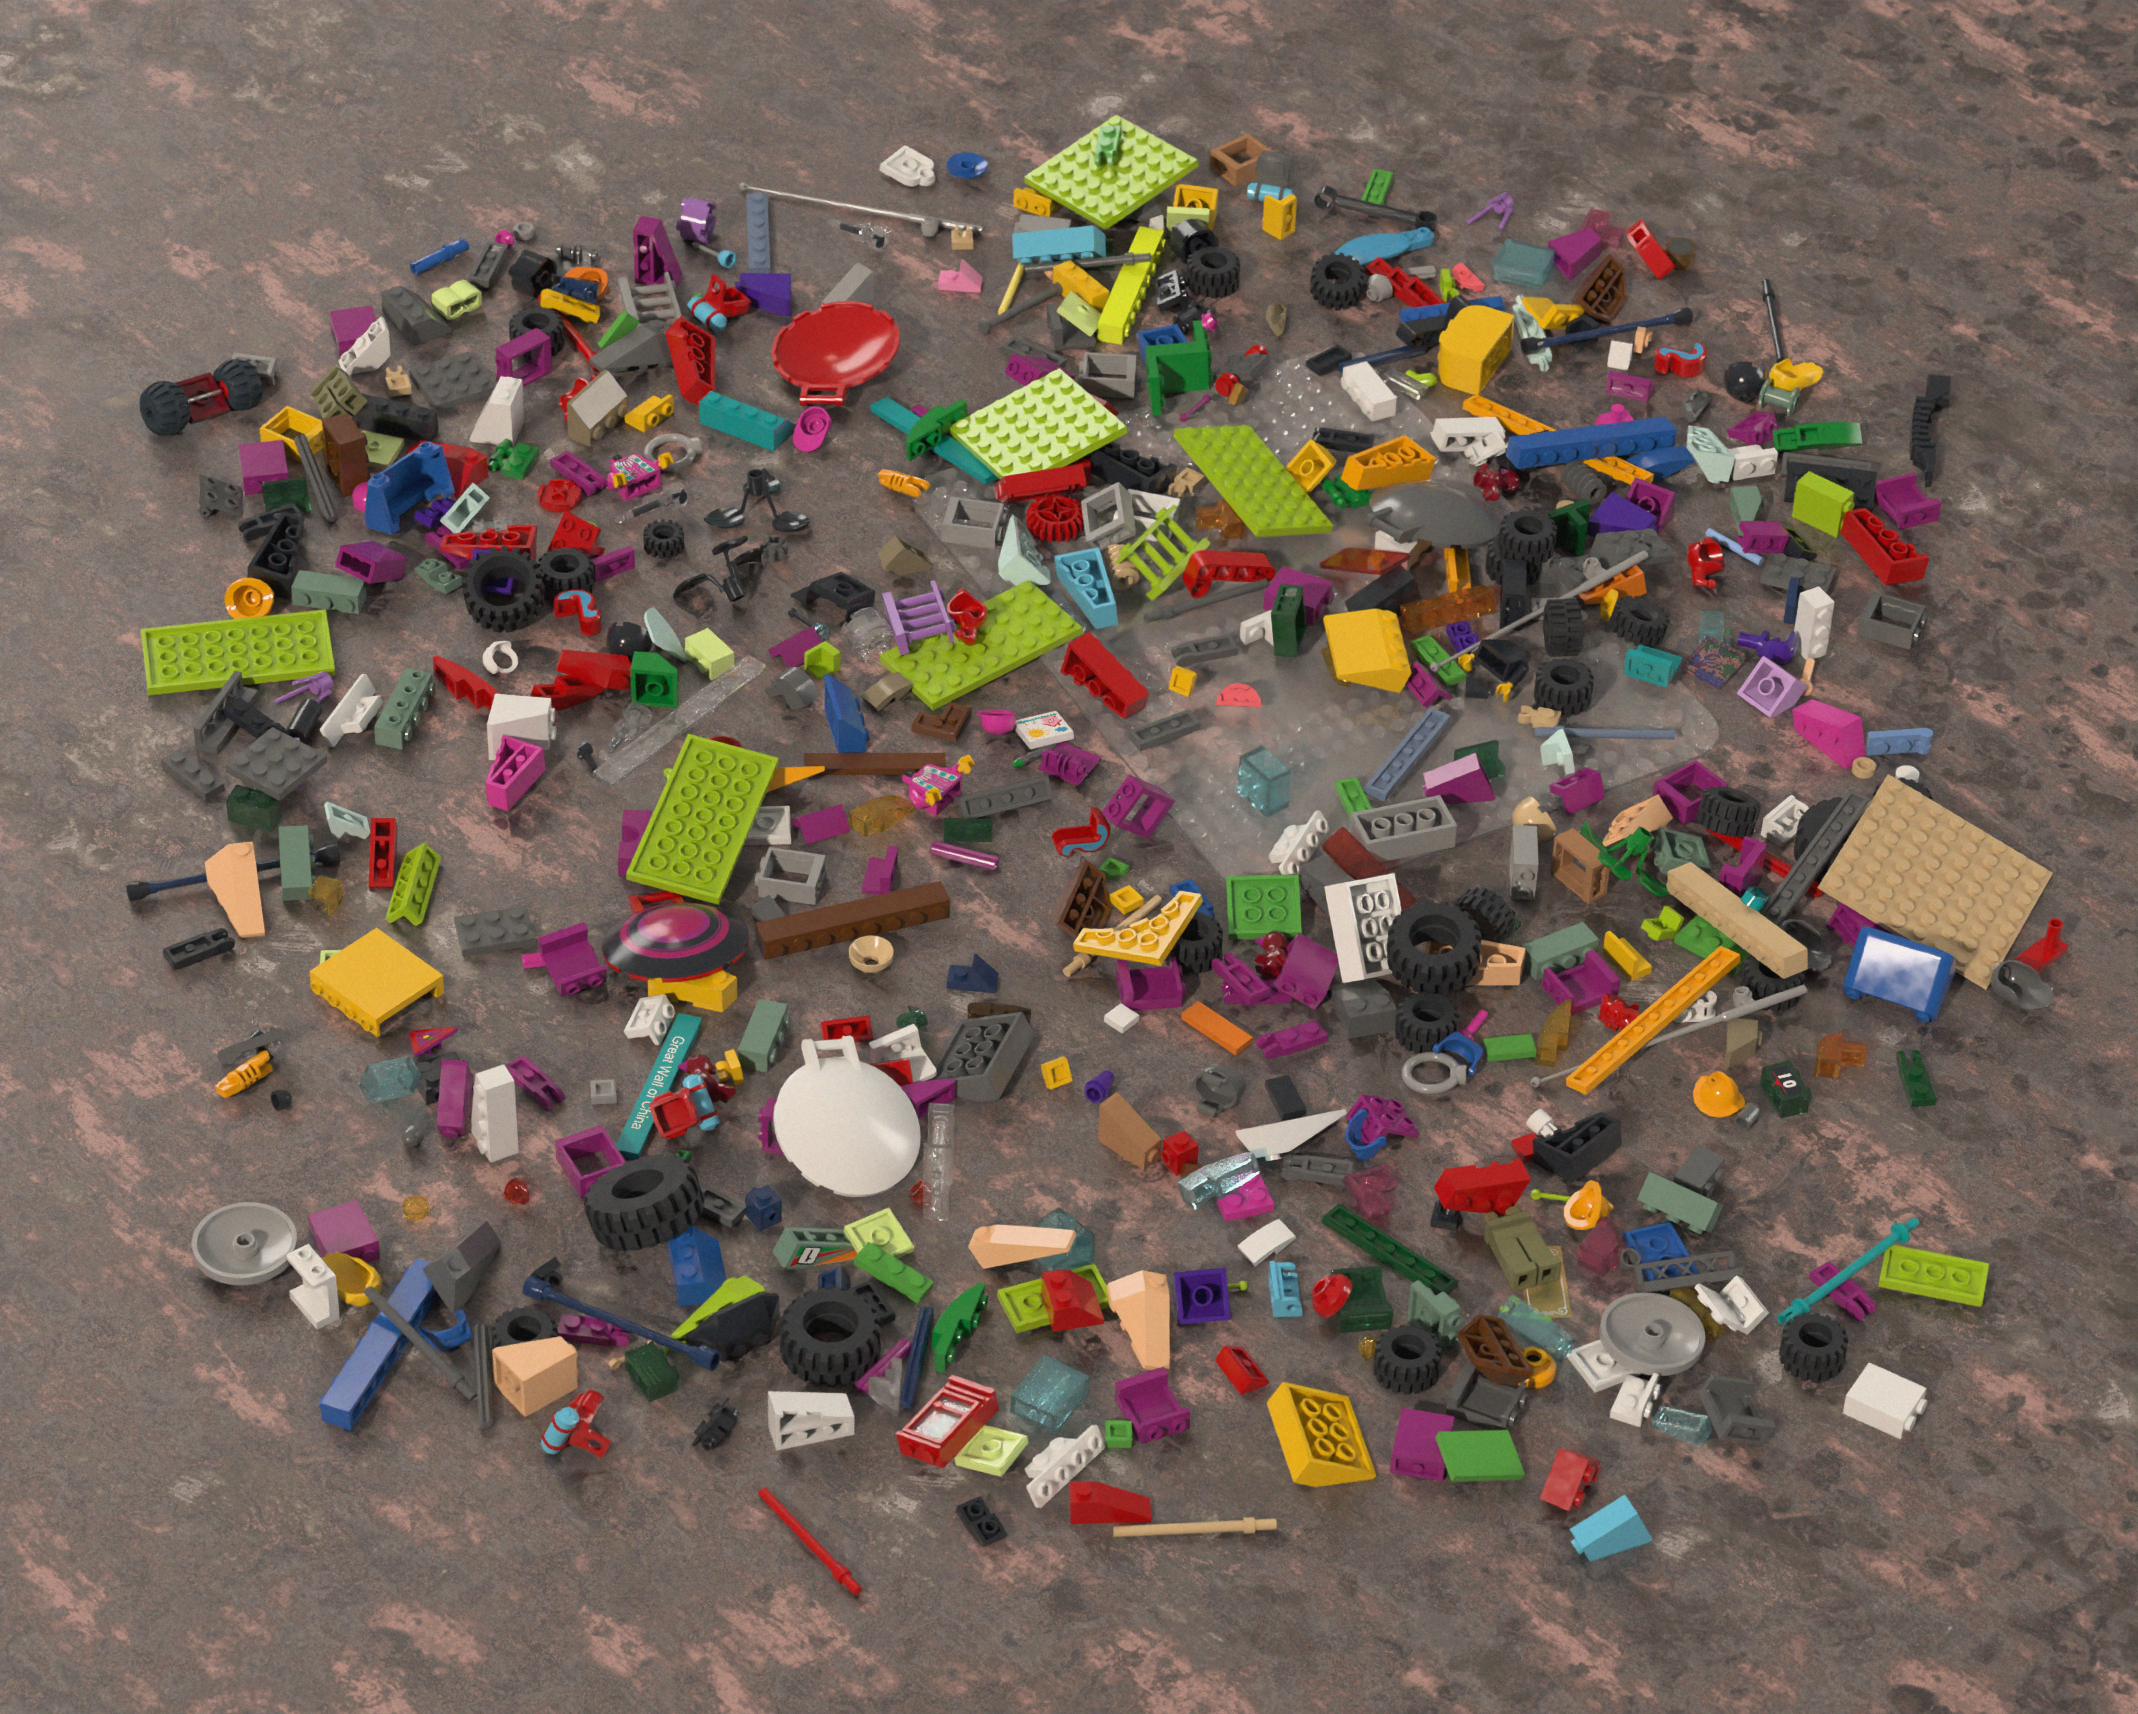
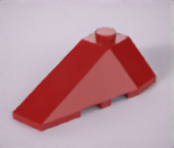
M418 441L416 444H414L412 447L406 450V454H409L410 452L418 448L421 443L431 441ZM431 442L441 445L455 490V493L452 494L453 496L460 498L472 483L477 486L488 478L486 455L470 447Z
M508 525L507 530L495 532L494 528H488L486 532L481 534L468 531L444 535L440 551L471 559L473 548L489 550V548L495 547L496 551H501V546H508L511 552L514 547L519 548L521 555L526 551L530 554L531 560L535 559L536 561L537 525Z

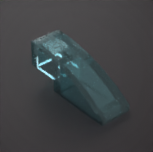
M1251 1151L1206 1165L1177 1181L1182 1200L1196 1209L1213 1196L1220 1200L1259 1174L1260 1170L1255 1154Z

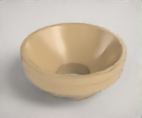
M879 936L860 937L852 942L849 947L850 962L854 967L865 973H878L887 968L893 959L894 951L891 943ZM868 960H874L878 962V964L866 965L865 962Z

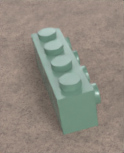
M405 668L374 726L376 745L403 749L406 742L410 741L413 728L418 726L422 711H426L428 700L435 693L436 684L433 683L432 673Z

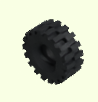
M1627 596V598L1621 597L1620 600L1616 601L1609 620V627L1612 628L1611 631L1613 633H1617V637L1625 638V642H1634L1636 646L1642 644L1646 647L1648 645L1655 647L1656 644L1659 645L1663 641L1670 622L1669 614L1664 613V608H1658L1657 603H1650L1649 599L1641 600L1638 596L1635 598L1632 596Z

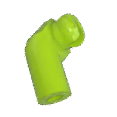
M1411 369L1405 373V378L1420 389L1434 387L1438 382L1437 377L1432 373L1418 375Z

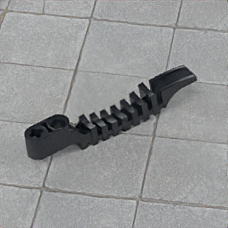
M1928 374L1926 397L1916 396L1909 437V457L1913 461V465L1924 473L1925 487L1931 486L1936 459V442H1930L1932 436L1927 435L1929 433L1928 423H1932L1931 414L1943 408H1948L1950 376Z

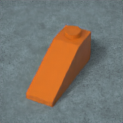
M1634 565L1577 596L1585 605L1600 604L1611 589L1618 591L1617 600H1620L1621 597L1627 598V596L1639 597L1647 593L1644 573L1637 565Z

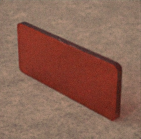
M1346 547L1325 559L1319 565L1321 569L1384 575L1409 560L1410 555L1409 553Z
M1344 827L1337 830L1321 846L1339 867L1355 880L1391 874ZM1396 879L1401 910L1403 911L1407 907L1411 908L1416 903V899Z

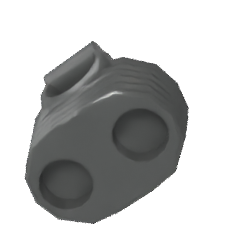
M1216 1063L1207 1066L1199 1072L1193 1080V1089L1200 1099L1197 1112L1215 1118L1223 1109H1229L1234 1106L1246 1089V1083L1241 1074ZM1208 1101H1212L1217 1103L1219 1106L1215 1108L1205 1103Z

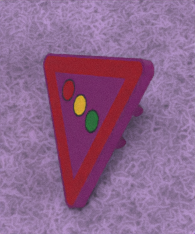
M447 1027L410 1031L409 1038L414 1056H419L422 1053L432 1056V1047L442 1050L441 1042L457 1033L458 1028Z

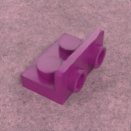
M1754 412L1728 429V437L1739 439V441H1746L1747 446H1761L1773 438L1772 430H1778L1775 414Z

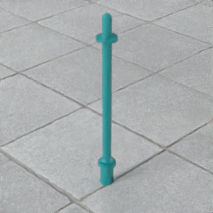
M1913 1217L1904 1224L1896 1222L1892 1224L1890 1228L1891 1234L1804 1300L1796 1298L1792 1301L1789 1308L1778 1314L1777 1320L1779 1324L1782 1325L1789 1319L1793 1320L1794 1316L1798 1314L1803 1316L1804 1313H1810V1308L1896 1242L1907 1243L1911 1237L1909 1233L1918 1227L1919 1220Z

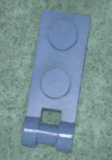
M1929 728L1868 732L1865 751L1867 756L1910 752L1926 755L1931 750L1930 741L1933 739V731Z

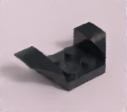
M843 572L813 581L810 586L804 587L790 595L805 605L821 597L834 602L839 608L846 609L847 612L843 626L858 635L874 627L873 606L876 590Z

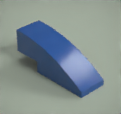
M1686 446L1659 448L1624 460L1653 473L1655 483L1695 463Z

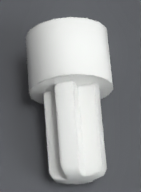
M1543 1109L1535 1111L1526 1123L1539 1137L1542 1135L1545 1138L1553 1135V1131L1557 1130L1553 1125L1554 1120Z

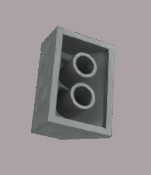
M402 286L392 287L381 292L383 314L413 346L452 332L447 323L418 294Z

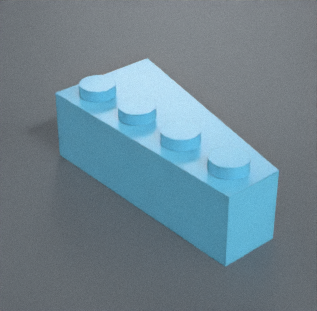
M1094 225L1012 233L1013 259L1021 265L1033 264V262L1051 263L1053 261L1106 257L1105 234Z
M1099 547L1054 556L1058 579L1095 629L1118 625L1116 603Z

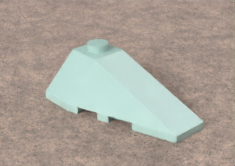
M1688 425L1687 449L1701 472L1712 483H1720V481L1729 482L1735 460L1733 454L1709 428Z

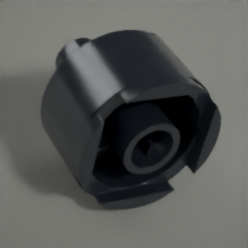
M1188 219L1172 227L1170 248L1186 265L1189 255H1192V252L1195 250L1219 246L1216 235L1200 219Z
M526 249L521 252L515 264H512L508 270V275L511 276L512 288L533 298H538L544 289L551 290L554 285V281H551L552 276L557 274L556 262L553 259Z

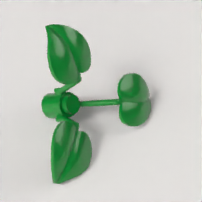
M1588 821L1583 824L1579 833L1600 850L1597 854L1599 861L1605 867L1611 869L1618 878L1623 881L1631 879V872L1622 864L1631 853L1636 856L1640 853L1641 857L1635 872L1639 876L1638 880L1659 897L1671 895L1666 885L1641 869L1645 856L1650 850L1648 846L1654 839L1648 830L1639 826L1633 835L1629 834L1626 839L1610 848L1609 846H1604L1603 840L1594 833ZM1627 843L1626 848L1628 851L1619 861L1611 856L1615 850Z

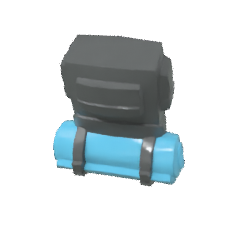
M1263 151L1257 158L1256 172L1258 173L1256 183H1250L1246 191L1248 199L1264 202V197L1270 195L1280 201L1290 194L1294 195L1293 190L1288 189L1289 178H1292L1294 174L1295 161L1292 160V155Z

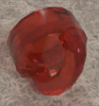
M519 1178L511 1179L505 1186L504 1199L511 1204L519 1203L526 1205L529 1202V1191L526 1182Z
M926 1178L919 1179L910 1189L909 1198L925 1207L931 1205L935 1199L933 1184Z

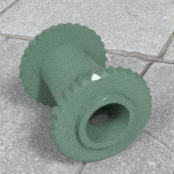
M1767 379L1759 394V408L1763 409L1765 404L1768 403L1787 409V416L1791 417L1799 403L1800 389L1796 387L1793 392L1771 386V379Z

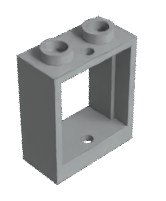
M1085 352L1084 361L1079 363L1078 385L1096 397L1134 399L1136 355ZM1089 373L1126 375V379L1089 377Z
M1119 482L1081 501L1086 542L1091 547H1099L1100 552H1102L1108 546L1118 544L1136 535L1131 494ZM1117 504L1118 519L1098 528L1096 513Z
M951 497L942 523V542L995 549L997 541L1002 539V526H1006L1007 522L1004 504ZM958 519L994 523L991 529L957 524Z
M1513 825L1509 855L1510 899L1535 900L1539 866L1537 826Z
M769 847L766 856L761 858V872H757L755 876L758 897L765 898L769 895L777 900L815 905L826 873V855ZM773 870L809 875L807 883L771 878Z

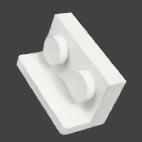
M662 994L639 999L624 1030L628 1039L649 1035L655 1045L661 1044L675 1015L674 1007L666 995Z
M1653 1373L1650 1381L1627 1374L1611 1409L1610 1418L1641 1427L1644 1418H1649L1653 1408L1652 1400H1657L1661 1390V1385L1657 1384L1659 1374Z

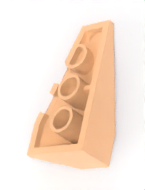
M253 842L228 844L205 862L208 885L211 890L213 889L220 905L224 907L230 922L240 938L265 936Z
M1142 1270L1108 1283L1106 1287L1109 1306L1113 1313L1117 1312L1121 1319L1120 1326L1122 1330L1127 1331L1132 1339L1131 1347L1143 1369L1155 1370L1164 1367L1168 1373L1170 1370V1294L1166 1275Z

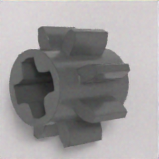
M769 535L764 538V543H760L763 559L771 563L783 560L784 554H788V544H785V539H782L779 535Z

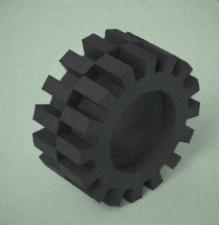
M661 519V522L658 523L655 520L653 524L649 523L644 528V550H646L647 554L652 553V557L659 555V559H663V556H666L668 559L671 558V555L677 556V552L681 553L682 549H684V530L681 525L679 526V523L675 522L673 524L672 520L665 522V519Z

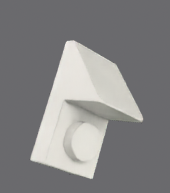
M1272 610L1241 622L1240 641L1244 645L1264 637L1273 646Z

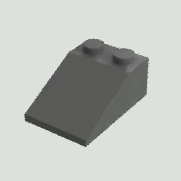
M1374 978L1337 983L1329 986L1327 994L1348 1039L1395 1031L1397 1008L1390 993Z

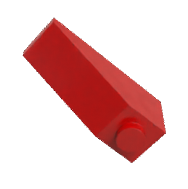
M561 650L556 666L558 672L609 689L628 690L631 682V663L625 655Z
M371 818L369 888H393L398 829L395 818Z
M1097 1481L1069 1482L1070 1524L1151 1522L1152 1520L1149 1497Z

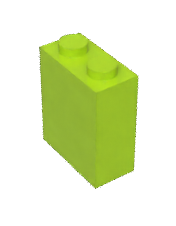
M1808 471L1797 481L1792 517L1838 538L1841 535L1840 531L1846 512L1854 508V492Z

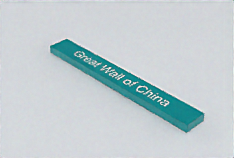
M678 1013L617 1141L616 1147L622 1157L635 1160L640 1158L655 1126L649 1103L653 1102L654 1097L672 1090L681 1071L678 1065L685 1062L702 1026L701 1017Z

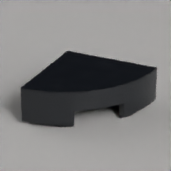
M1466 676L1465 697L1488 699L1489 691L1487 686L1477 678Z

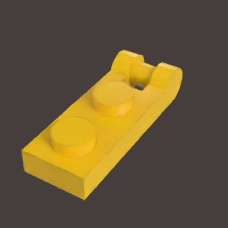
M544 289L541 292L540 305L542 308H554L565 315L572 314L585 322L592 321L597 323L600 316L599 306L550 289Z

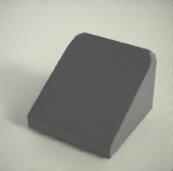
M769 895L752 906V919L757 923L786 916Z

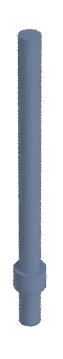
M1554 725L1553 728L1535 727V737H1551L1556 731L1563 729L1566 737L1675 740V730L1564 728V726Z

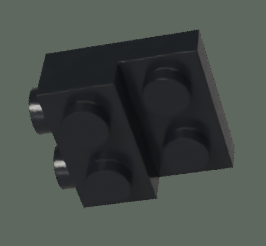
M456 1051L408 1066L409 1074L426 1105L439 1101L442 1059L461 1061Z

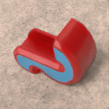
M1698 341L1692 353L1660 347L1655 352L1654 369L1662 374H1668L1670 370L1684 378L1698 376L1705 369L1707 349Z
M567 590L554 598L555 617L577 614L582 634L594 636L601 631V611L596 609L595 597L591 593L584 590Z
M1091 807L1089 825L1058 828L1052 834L1051 840L1060 856L1071 857L1074 855L1073 851L1075 849L1084 853L1099 850L1107 843L1111 829L1102 811L1099 808Z

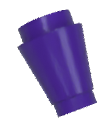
M1104 1070L1088 1081L1084 1090L1085 1097L1092 1103L1106 1100L1115 1080L1114 1074L1109 1070Z

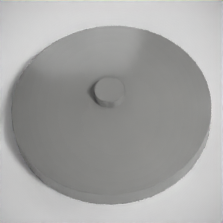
M255 1202L235 1203L213 1211L199 1223L192 1237L193 1258L198 1268L208 1277L230 1285L257 1284L277 1276L290 1265L287 1260V1254L297 1250L298 1247L297 1232L292 1220L284 1212L273 1206Z
M1633 1293L1622 1296L1609 1304L1601 1318L1599 1335L1603 1347L1614 1360L1635 1372L1647 1375L1657 1373L1659 1376L1683 1372L1699 1360L1704 1348L1705 1331L1698 1316L1683 1303L1665 1295Z

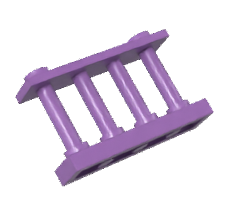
M935 580L930 581L933 592L899 601L898 599L893 600L891 591L882 593L885 611L900 655L909 653L908 644H912L911 641L945 632L949 642H954L952 633L956 632L953 619L949 620L942 602L945 601L942 587L937 588ZM935 601L932 604L901 611V609ZM934 612H939V613H937V614H933V615H929V616H926V617H922V618H918V619H914V620H910V621H906V622H905L906 619H910V618H914V617H918V616H922V615H926V614H930V613H934ZM939 622H942V623H943V624L931 626V627H928V628H924V629H920V630H916V631H912V632H909V631H908V630H912V629H916V628L928 626V625L935 624V623H939Z

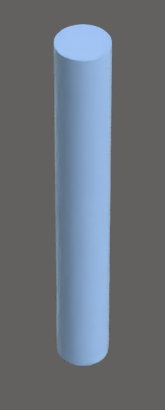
M1709 528L1706 531L1705 535L1707 537H1712L1714 541L1759 566L1764 562L1763 557L1756 553H1744L1740 544Z

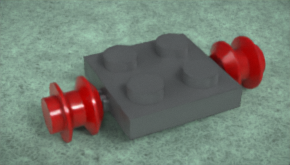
M1253 345L1245 353V356L1240 354L1230 356L1229 360L1219 366V369L1213 374L1215 388L1220 395L1230 397L1235 383L1254 379L1270 363L1267 350L1261 345Z

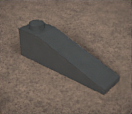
M659 319L642 324L591 357L589 363L600 372L604 369L609 372L626 371L630 366L647 369V366L652 364H658L659 367L673 365L665 335L669 326Z

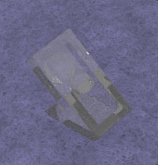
M902 1358L891 1359V1369L886 1368L885 1377H869V1395L893 1416H899Z

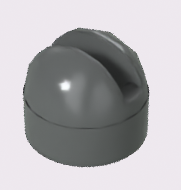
M409 1125L402 1132L400 1138L403 1146L414 1148L423 1140V1135L416 1127Z
M1626 1248L1621 1252L1618 1260L1622 1269L1631 1271L1633 1270V1265L1640 1263L1641 1258L1635 1249ZM1625 1256H1628L1629 1264H1627Z

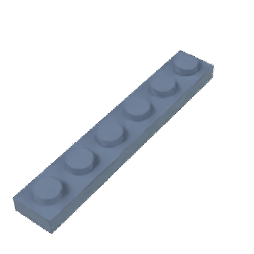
M756 192L746 194L749 273H770L767 193Z
M1430 707L1365 785V794L1386 801L1450 723L1451 715Z

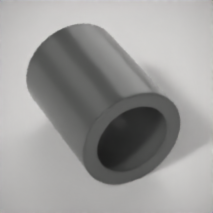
M1747 1103L1734 1118L1735 1125L1741 1130H1748L1760 1116V1109L1753 1103Z

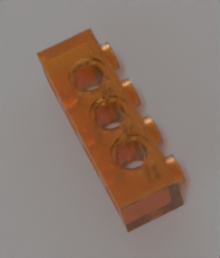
M1479 585L1400 605L1402 626L1413 633L1495 613L1494 590L1484 585Z

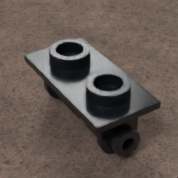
M1205 298L1199 302H1192L1186 311H1179L1172 320L1174 322L1172 325L1177 324L1183 334L1193 330V321L1202 320V314L1211 312L1209 308H1205L1202 305Z
M727 1398L722 1405L719 1403L715 1404L708 1414L711 1418L708 1423L703 1420L694 1431L697 1437L691 1444L692 1446L697 1441H700L702 1447L707 1451L717 1447L718 1443L725 1436V1433L718 1429V1427L727 1433L738 1420V1411L735 1408L726 1406L730 1398Z

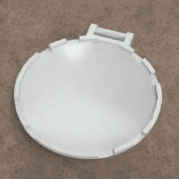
M843 1036L842 1039L823 1041L804 1039L801 1046L806 1065L797 1069L786 1080L779 1091L780 1093L774 1107L775 1133L784 1155L789 1162H793L802 1171L801 1175L818 1187L822 1185L834 1190V1194L849 1197H867L893 1188L895 1184L904 1179L909 1173L919 1153L920 1126L911 1101L892 1078L879 1069L859 1061L852 1036ZM842 1049L844 1054L843 1057L818 1059L816 1051Z

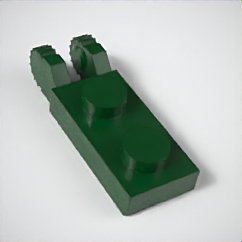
M1919 1050L1912 1051L1911 1060L1913 1065H1907L1904 1051H1898L1896 1059L1899 1067V1076L1910 1107L1935 1105L1936 1097L1925 1065L1922 1064Z

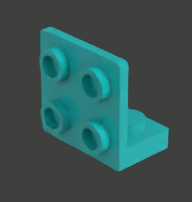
M1639 645L1637 650L1629 648L1626 653L1624 675L1667 688L1682 663V657L1643 645Z

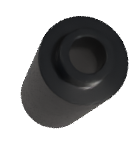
M311 699L301 701L284 733L293 738H299L300 742L305 744L322 714L321 706Z

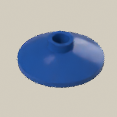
M968 152L955 154L946 162L948 172L959 178L979 177L986 172L988 167L985 158Z

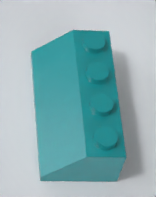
M710 391L699 402V423L771 451H775L794 432L796 424L784 418Z

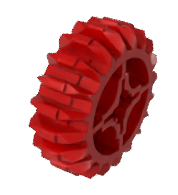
M1053 494L1048 497L1044 495L1043 499L1037 498L1036 502H1031L1026 512V524L1029 531L1034 534V538L1040 537L1041 541L1049 540L1050 543L1057 541L1059 544L1061 541H1065L1068 543L1069 539L1076 540V537L1082 535V531L1085 530L1082 506L1077 499L1072 500L1071 496L1063 497L1062 494L1060 496Z

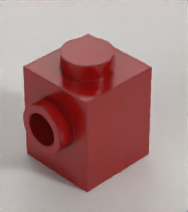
M1185 1130L1163 1139L1162 1161L1178 1176L1180 1175L1183 1163L1198 1164L1199 1145Z

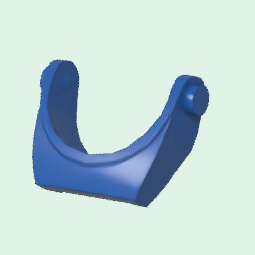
M1455 1032L1447 1036L1439 1044L1436 1043L1432 1050L1435 1054L1442 1050H1449L1462 1055L1471 1064L1467 1075L1473 1076L1477 1071V1062L1484 1048L1461 1033Z
M1365 1109L1357 1111L1349 1121L1345 1133V1141L1350 1144L1352 1150L1358 1155L1357 1158L1361 1161H1366L1373 1157L1382 1147L1386 1146L1388 1141L1385 1136H1381L1371 1144L1364 1145L1361 1139V1129L1363 1122L1368 1116V1112Z
M462 1309L455 1310L459 1323L450 1329L428 1331L421 1327L418 1330V1334L436 1350L444 1353L473 1338L465 1312Z

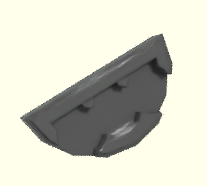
M1695 389L1685 395L1683 411L1688 423L1693 422L1711 401L1712 397L1707 392L1702 393Z

